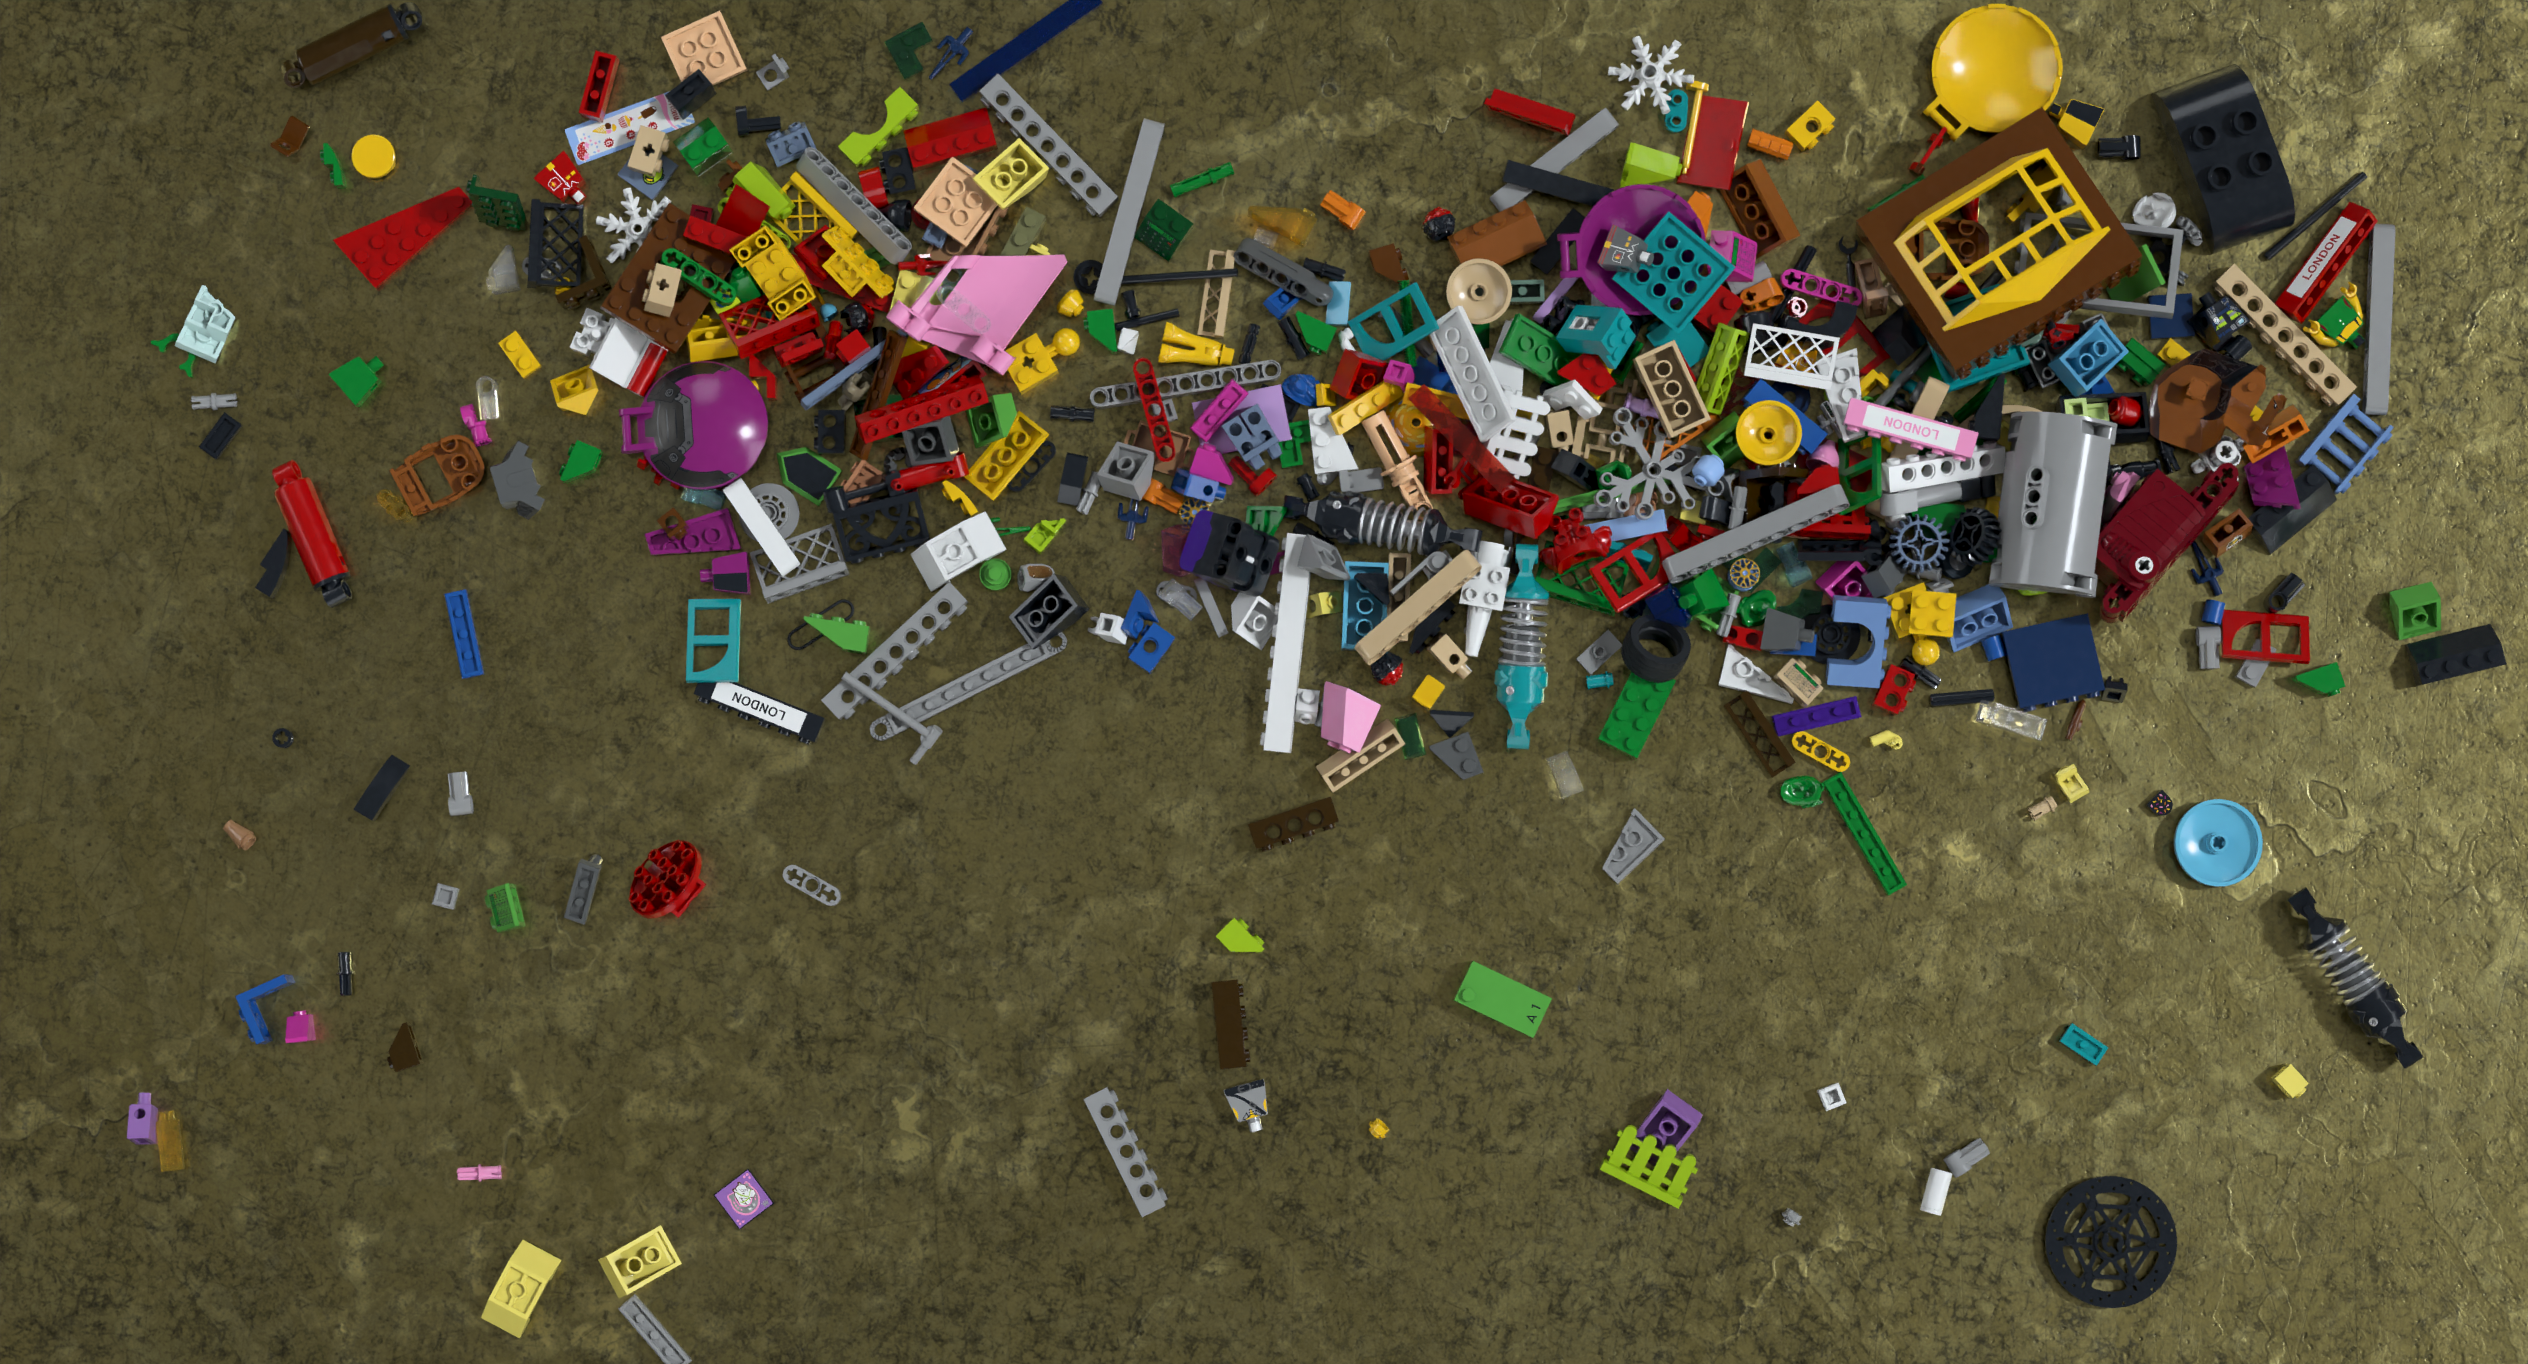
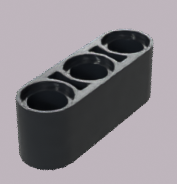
M1703 496L1699 518L1728 527L1731 514L1729 506H1732V502L1711 496Z

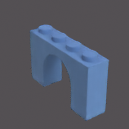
M1833 595L1831 615L1833 621L1862 624L1872 632L1873 641L1869 651L1858 659L1827 658L1826 683L1827 685L1879 688L1880 682L1884 681L1885 671L1881 668L1882 661H1886L1887 656L1884 640H1888L1889 627H1886V620L1891 617V606L1888 605L1887 600L1884 598Z

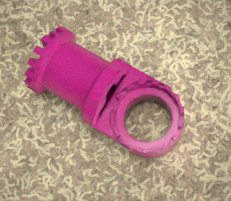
M469 404L460 407L463 421L467 428L471 430L474 445L478 447L481 444L483 446L484 444L491 443L492 440L488 438L485 427L487 423L486 421L477 420L476 414H474L475 411H473V405Z

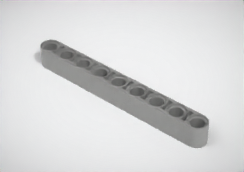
M1143 119L1097 284L1094 301L1113 306L1116 304L1164 131V123Z
M2375 224L2369 232L2362 411L2367 415L2386 416L2388 412L2395 225Z
M1267 360L1156 378L1158 387L1162 383L1170 385L1168 393L1160 392L1161 399L1163 400L1222 390L1228 384L1222 379L1225 373H1232L1235 377L1234 381L1242 387L1274 382L1281 375V367L1277 361ZM1268 366H1274L1278 372L1274 376H1268L1265 373V369ZM1252 369L1256 372V376L1254 379L1248 380L1244 377V372ZM1205 376H1210L1213 379V383L1211 386L1206 387L1201 384V379ZM1182 380H1189L1192 383L1191 388L1188 390L1181 389L1179 384ZM1137 382L1098 387L1090 394L1091 404L1096 409L1142 403L1141 397L1137 394ZM1145 383L1143 385L1149 389L1148 394L1154 392L1155 387L1152 383ZM1118 390H1125L1128 395L1126 399L1118 400L1115 394ZM1098 393L1104 394L1106 396L1105 402L1101 404L1094 401L1095 395Z
M1840 484L1833 485L1663 560L1662 565L1670 583H1678L1842 512L1850 504Z

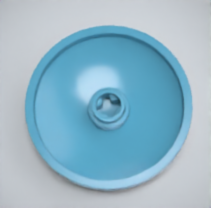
M2213 799L2196 804L2182 816L2175 830L2174 850L2180 866L2192 879L2204 885L2222 887L2240 882L2255 869L2262 853V833L2256 819L2246 808L2233 801Z

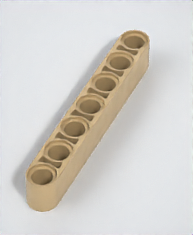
M1929 376L1911 414L1934 420L1950 385ZM1902 441V444L1895 445L1889 458L1906 459L1907 455H1917L1919 450L1911 448L1910 443ZM1880 498L1866 504V512L1885 519L1886 516L1880 514Z
M1469 550L1461 552L1355 645L1354 649L1367 665L1373 664L1481 570L1482 566Z

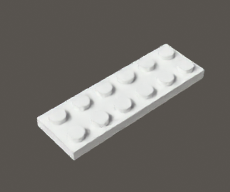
M1456 306L1436 321L1439 329L1431 333L1430 336L1480 442H1486L1517 419L1463 306Z

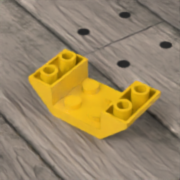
M766 225L730 249V252L740 266H746L768 297L769 301L767 304L779 321L816 298L804 271L782 240Z

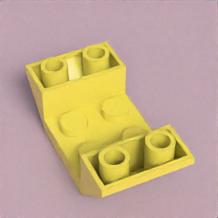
M522 1240L494 1287L481 1318L521 1338L530 1321L531 1313L562 1260Z

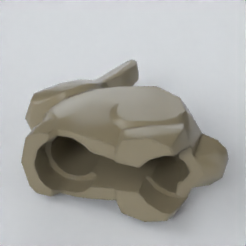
M867 371L859 374L854 373L842 385V393L844 395L838 400L841 410L846 411L853 402H857L870 389L873 377Z

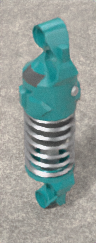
M1516 544L1515 563H1518L1520 571L1516 580L1507 586L1504 600L1516 603H1506L1503 605V610L1516 613L1504 614L1500 617L1503 621L1515 624H1506L1500 627L1502 631L1506 632V635L1499 638L1503 642V646L1499 648L1503 652V656L1498 659L1499 664L1498 669L1495 670L1494 684L1497 685L1496 700L1509 712L1513 723L1507 733V749L1529 750L1530 730L1526 729L1525 721L1531 712L1544 703V689L1548 685V672H1546V664L1542 661L1546 657L1545 654H1542V648H1545L1547 645L1541 641V638L1546 637L1547 634L1538 629V627H1546L1548 624L1546 622L1533 621V617H1545L1548 613L1533 610V606H1547L1549 604V593L1535 580L1532 573L1534 564H1538V545Z

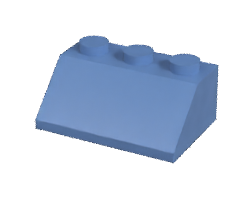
M1988 584L1956 598L1953 638L1946 637L1953 653L2013 628L2007 599L2000 587L1989 586Z

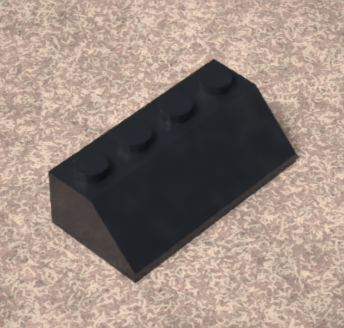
M2314 464L2294 478L2301 509H2294L2293 506L2282 505L2281 508L2266 505L2260 506L2247 517L2253 524L2251 533L2269 555L2337 501L2328 480Z
M2491 624L2405 644L2416 686L2507 664L2502 644Z

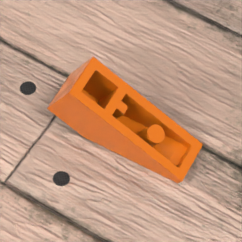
M2291 405L2277 413L2269 426L2268 434L2270 436L2263 445H2248L2244 443L2242 446L2253 464L2310 430L2301 413L2294 405Z

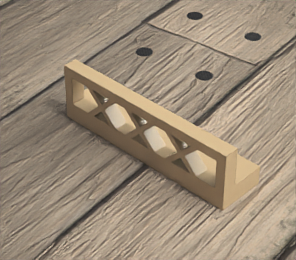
M1210 250L1207 270H1212V268L1216 270L1213 265L1214 256L1226 257L1225 266L1221 269L1234 268L1235 258L1233 256L1235 251ZM1232 277L1220 278L1222 280V287L1215 292L1209 285L1211 279L1205 280L1198 336L1223 339ZM1210 290L1212 294L1208 297V291ZM1215 296L1219 302V308L1211 313L1206 304L1208 300ZM1205 311H1207V313L1209 314L1206 318ZM1210 318L1216 323L1215 333L1203 331L1204 322Z

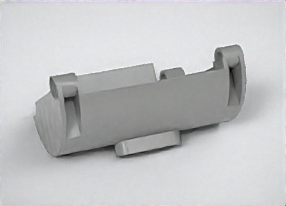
M2026 411L2011 414L2008 441L2011 442V448L2009 452H2006L2002 493L2000 495L2001 501L1997 518L2000 522L1999 528L2002 530L1998 534L2001 539L1997 541V556L1992 560L1989 586L2075 594L2076 596L2095 598L2098 575L2094 574L2110 446L2115 444L2116 423L2086 416L2054 412ZM2040 471H2042L2043 476L2039 481H2037L2036 476ZM2039 493L2040 498L2034 503L2033 498L2035 494ZM2037 515V521L2031 525L2030 520L2032 516Z

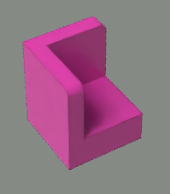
M1390 360L1383 379L1386 383L1401 386L1403 393H1405L1407 382L1413 384L1416 376L1410 364Z

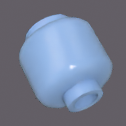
M1714 454L1703 455L1692 468L1694 481L1700 486L1713 487L1725 473L1723 461Z

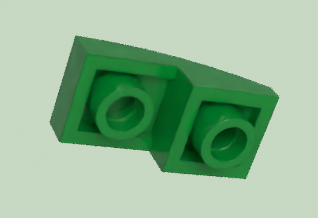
M323 143V149L320 150V158L327 168H333V170H330L331 183H334V186L338 189H346V179L342 164L333 148L328 143Z

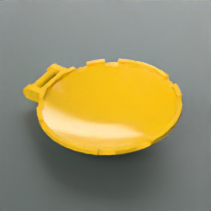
M1988 4L1964 12L1947 26L1936 44L1931 70L1933 85L1938 97L1923 113L1927 117L1930 116L1942 128L1946 127V132L1950 135L1949 138L1955 142L1969 127L1984 132L2000 133L2041 107L2046 111L2058 93L2063 71L2061 53L2055 36L2041 19L2020 7L2017 8L2006 4ZM1940 105L1961 124L1957 130L1936 110Z

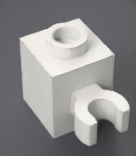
M1101 613L1099 618L1091 617V620L1097 623L1095 628H1088L1089 632L1098 635L1107 642L1125 645L1128 636L1121 629L1124 622L1123 618Z

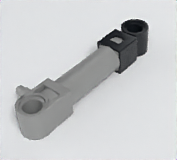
M1995 474L1892 493L1883 490L1882 497L1880 498V514L1883 516H1897L1918 511V508L1956 500L1966 502L1995 496Z

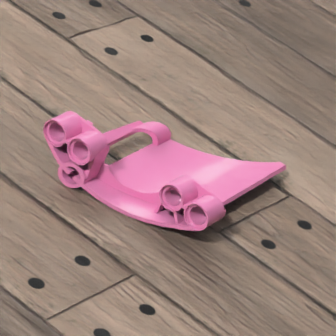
M1064 254L953 256L910 308L898 299L886 318L901 331L917 341L922 339L963 357L985 364L1003 376L1016 359V357L1011 356L1004 349L1067 264V259ZM951 269H968L942 304L932 305L929 302Z

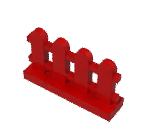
M1795 482L1790 483L1786 491H1784L1786 506L1798 501H1794L1793 498L1796 490L1800 487ZM1855 486L1853 488L1855 492H1865L1862 486ZM1864 505L1851 511V516H1843L1837 513L1786 536L1867 540L1871 534V525H1865L1869 523V517H1865Z

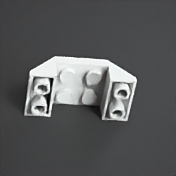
M986 512L962 521L925 542L910 555L930 591L933 592L951 582L950 579L1007 549Z

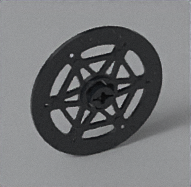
M2101 1176L2079 1183L2066 1192L2058 1201L2047 1223L2045 1249L2053 1274L2070 1294L2090 1305L2103 1308H2121L2143 1301L2162 1286L2170 1274L2175 1261L2177 1234L2168 1208L2151 1189L2125 1177ZM2101 1193H2121L2129 1196L2130 1201L2127 1205L2099 1204L2096 1195ZM2083 1202L2087 1208L2086 1212L2073 1232L2065 1233L2064 1226L2068 1217ZM2142 1206H2145L2153 1216L2159 1231L2158 1238L2150 1237L2138 1213ZM2103 1209H2121L2122 1212L2114 1221H2111ZM2095 1211H2098L2104 1219V1224L2098 1226ZM2130 1213L2126 1227L2124 1228L2119 1225L2123 1217ZM2090 1216L2094 1231L2079 1233V1230ZM2134 1219L2137 1220L2144 1234L2143 1237L2129 1233ZM2109 1227H2116L2115 1230L2124 1234L2125 1240H2123L2119 1233L2112 1231ZM2092 1237L2091 1245L2077 1242V1238ZM2109 1237L2116 1240L2113 1242V1247L2107 1245ZM2131 1239L2143 1241L2145 1245L2130 1247ZM2160 1243H2164L2165 1246L2162 1247V1246H2159V1244H2160ZM2097 1244H2099L2103 1251L2111 1253L2113 1257H2107V1254L2103 1251L2100 1252ZM2063 1246H2071L2084 1270L2080 1278L2075 1276L2068 1266L2063 1253ZM2079 1247L2093 1250L2088 1265H2086L2078 1250ZM2143 1251V1254L2132 1268L2128 1253ZM2157 1251L2158 1258L2154 1267L2142 1281H2138L2135 1275L2149 1252ZM2098 1256L2103 1259L2099 1267L2092 1271L2096 1257ZM2124 1258L2128 1270L2127 1273L2119 1266L2118 1260ZM2111 1262L2119 1275L2100 1274V1272ZM2095 1279L2123 1280L2126 1289L2102 1291L2093 1288L2092 1283ZM2085 1282V1286L2081 1288V1285Z

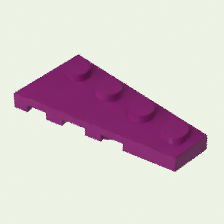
M728 508L685 521L690 528L686 530L688 533L680 540L675 539L672 541L663 528L645 534L651 555L741 550ZM678 524L668 526V528L673 529L677 527Z

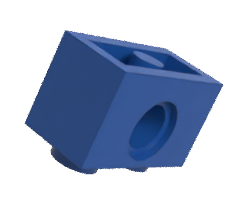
M1154 622L1151 626L1149 624L1146 625L1140 634L1143 638L1139 643L1134 642L1128 650L1130 654L1128 658L1149 674L1175 640L1174 636ZM1148 641H1153L1156 644V650L1152 653L1144 650V645Z

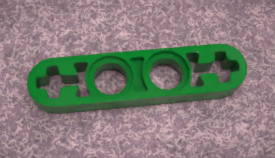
M674 248L666 249L661 257L662 265L677 268V263L680 264L681 260L684 261L680 267V270H682L680 278L722 306H729L734 303L736 290L733 286ZM674 255L676 262L668 263V257ZM686 266H691L695 269L696 273L694 276H687L684 274L683 269ZM710 278L714 282V286L712 288H705L702 285V280ZM719 284V285H720V288H719L720 291H717V293L714 294L713 292L716 290L717 285ZM721 292H730V298H722L723 294Z

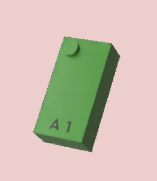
M1471 961L1453 1001L1534 1038L1552 998L1477 962Z

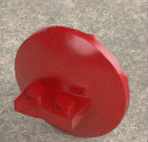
M676 840L658 849L651 850L648 858L634 871L635 877L629 894L632 909L640 916L648 919L658 918L670 912L679 918L690 905V902L707 885L699 879L702 865L699 850L690 842L684 840ZM650 860L653 864L646 869L644 865Z

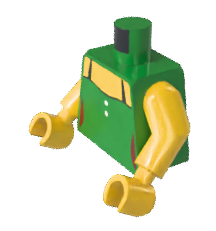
M2348 282V290L2343 286L2340 288V291L2346 296L2343 295L2338 298L2316 321L2308 320L2311 323L2310 328L2304 326L2303 330L2310 333L2318 344L2340 347L2348 341L2357 349L2365 341L2357 332L2364 322L2362 321L2363 314L2356 294L2357 286L2353 283Z

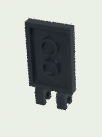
M1798 540V561L1866 560L1870 565H1880L1882 561L1881 541Z

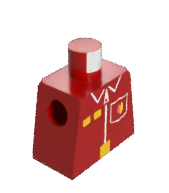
M564 150L534 177V180L563 203L571 198L579 205L587 198L580 189L585 184V180Z

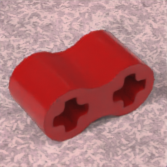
M879 166L859 171L858 175L864 196L877 209L889 205Z

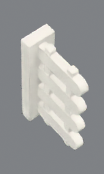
M1501 384V388L1514 415H1516L1517 409L1532 412L1530 419L1515 416L1517 420L1504 429L1503 435L1500 434V431L1486 442H1483L1476 466L1483 473L1488 474L1489 469L1492 468V473L1498 474L1500 470L1512 473L1513 478L1519 479V476H1528L1531 473L1530 465L1524 462L1526 455L1533 456L1537 453L1538 448L1534 442H1531L1532 435L1538 436L1543 433L1544 427L1537 421L1539 414H1548L1550 406L1546 401H1543V396L1537 395V399L1523 396V392L1520 390H1516L1514 394L1510 386ZM1511 429L1526 433L1524 440L1510 437ZM1496 448H1498L1497 455L1494 454ZM1504 451L1520 453L1518 460L1503 457Z

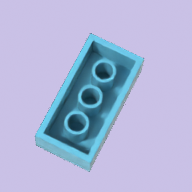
M1345 561V566L1351 578L1348 581L1344 580L1341 650L1356 651L1354 649L1355 645L1387 617V607L1358 583L1354 576L1357 573H1387L1388 575L1389 563Z

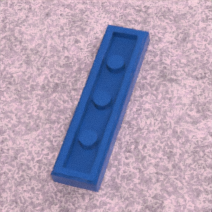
M467 590L446 593L444 595L462 679L484 675Z

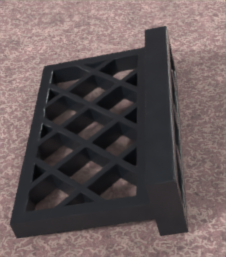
M540 199L531 200L527 288H536V286L573 288L580 285L582 246L578 238L582 237L584 205L540 202ZM544 209H553L558 215L549 221L544 216ZM570 210L579 211V218L573 223L565 216ZM560 218L569 225L562 232L553 225ZM549 227L557 234L550 242L543 236V232ZM571 228L578 234V238L572 243L564 236ZM559 238L568 245L560 253L552 245ZM547 248H550L557 255L549 262L542 256V253ZM570 249L577 255V259L571 264L563 257ZM559 258L567 266L560 273L551 266ZM547 268L556 275L551 280H541V273ZM570 269L576 275V282H568L562 275Z

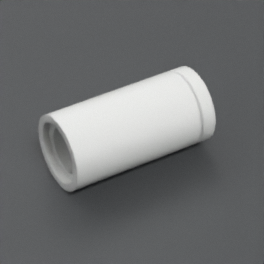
M1931 1168L1920 1207L1921 1211L1941 1216L1952 1173Z

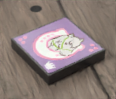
M749 1168L714 1194V1197L739 1230L775 1204Z

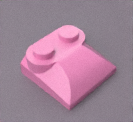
M2124 471L2121 474L2117 472L2110 481L2113 486L2109 485L2104 493L2105 502L2102 509V526L2105 523L2109 524L2114 518V513L2119 507L2124 505L2138 482L2139 475L2134 472L2126 473Z

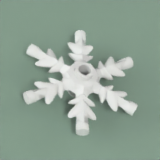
M1636 36L1632 41L1637 50H1631V52L1639 57L1636 61L1641 62L1642 67L1636 70L1631 64L1630 69L1627 65L1621 63V68L1609 67L1608 75H1619L1618 81L1628 77L1629 81L1635 77L1639 79L1638 85L1631 86L1634 90L1624 93V96H1628L1621 104L1625 110L1628 111L1634 101L1639 105L1640 96L1643 95L1645 97L1644 89L1650 87L1653 89L1650 97L1655 96L1653 106L1655 107L1659 104L1662 114H1667L1670 112V108L1666 101L1671 100V97L1663 93L1667 89L1660 87L1661 82L1667 80L1670 86L1674 82L1679 87H1682L1681 82L1694 83V75H1683L1684 69L1673 73L1674 69L1668 73L1663 70L1664 65L1672 64L1669 60L1679 56L1674 53L1682 44L1674 40L1669 48L1664 45L1662 56L1658 54V61L1653 63L1649 60L1652 56V53L1648 54L1649 44L1643 46L1641 37Z
M631 188L623 189L626 201H621V204L628 209L624 213L631 216L629 222L624 223L621 217H619L618 221L611 213L609 214V219L597 216L596 224L607 226L605 232L615 229L616 234L621 230L626 232L625 239H617L620 243L610 246L611 249H614L606 257L610 263H613L619 256L624 260L626 249L631 251V243H637L640 248L652 230V221H658L657 217L661 216L667 205L671 203L666 196L658 205L654 200L651 211L647 208V216L640 217L638 213L641 207L637 208L639 197L637 196L634 199ZM640 225L642 230L638 233L635 232V227Z

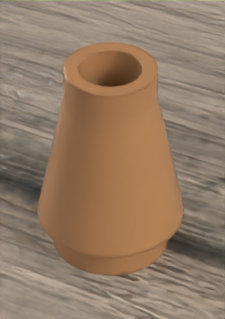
M229 820L223 827V830L239 849L248 850L256 841L254 832L235 823L233 820Z

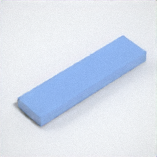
M1664 509L1654 511L1653 515L1644 521L1639 520L1635 515L1584 525L1589 526L1592 533L1602 526H1609L1612 531L1611 540L1615 542L1668 531Z

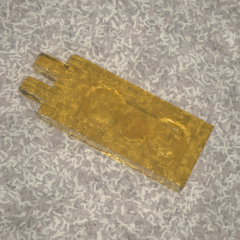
M168 1111L169 1120H166L165 1112H160V1121L156 1122L161 1172L185 1169L180 1121L175 1119L174 1111Z

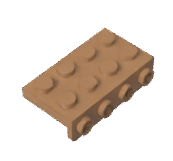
M997 206L967 248L948 235L942 249L930 244L925 254H931V257L927 258L932 261H949L953 256H983L988 248L986 242L990 236L994 237L999 227L996 224L1000 217H1005L1009 207L1002 210ZM951 269V271L961 276H963L965 272L968 270Z

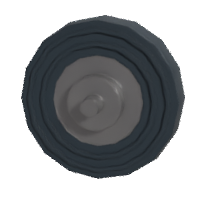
M1948 543L1942 545L1943 547H1947L1948 549L1950 547ZM1949 550L1947 552H1940L1945 556L1944 560L1937 557V561L1940 564L1938 568H1942V574L1948 578H1964L1970 574L1974 567L1967 564L1964 565L1954 559Z

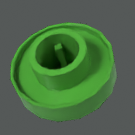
M1001 559L987 560L980 569L982 584L993 591L1004 589L1011 580L1009 565Z

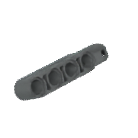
M1251 238L1243 239L1234 253L1233 257L1237 264L1296 297L1303 298L1316 306H1325L1333 298L1332 288L1316 279L1311 271Z

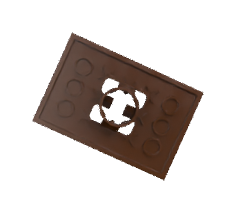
M669 203L600 309L673 354H676L711 301V298L682 280L684 291H681L680 295H676L670 317L645 311L646 302H643L642 298L645 288L649 289V285L646 283L649 270L654 271L656 263L660 264V259L666 249L674 248L724 280L735 264L736 259L731 254L683 237L690 215ZM681 260L680 264L677 263V264H678L677 269H680V267H681L682 263H684V261ZM686 266V267L683 269L684 272H685V269H687V268H691L692 270L695 271V269H694L693 267H691V266ZM705 278L702 280V285L705 288H712L714 282L710 278ZM719 284L717 285L716 290L713 292L714 294L717 292L718 288L720 287Z

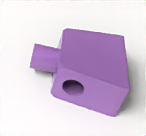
M138 1093L137 1104L129 1106L127 1139L136 1145L158 1144V1108L151 1104V1093Z

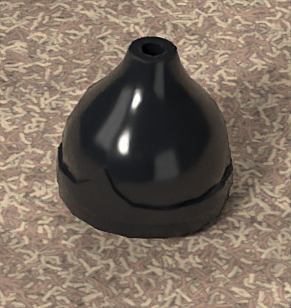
M895 200L886 207L879 209L900 232L909 231L912 221V203L910 200Z

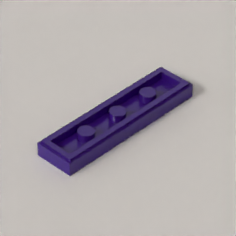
M1854 696L1773 715L1771 718L1774 731L1780 737L1861 718L1857 697Z

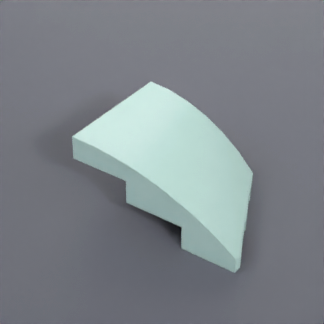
M204 285L201 286L175 346L216 363L232 328L235 316L225 309L223 304L218 299L216 300Z

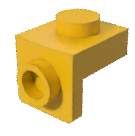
M1874 369L1866 376L1859 378L1861 398L1867 396L1877 385L1883 390L1889 387V379L1882 372L1878 374Z

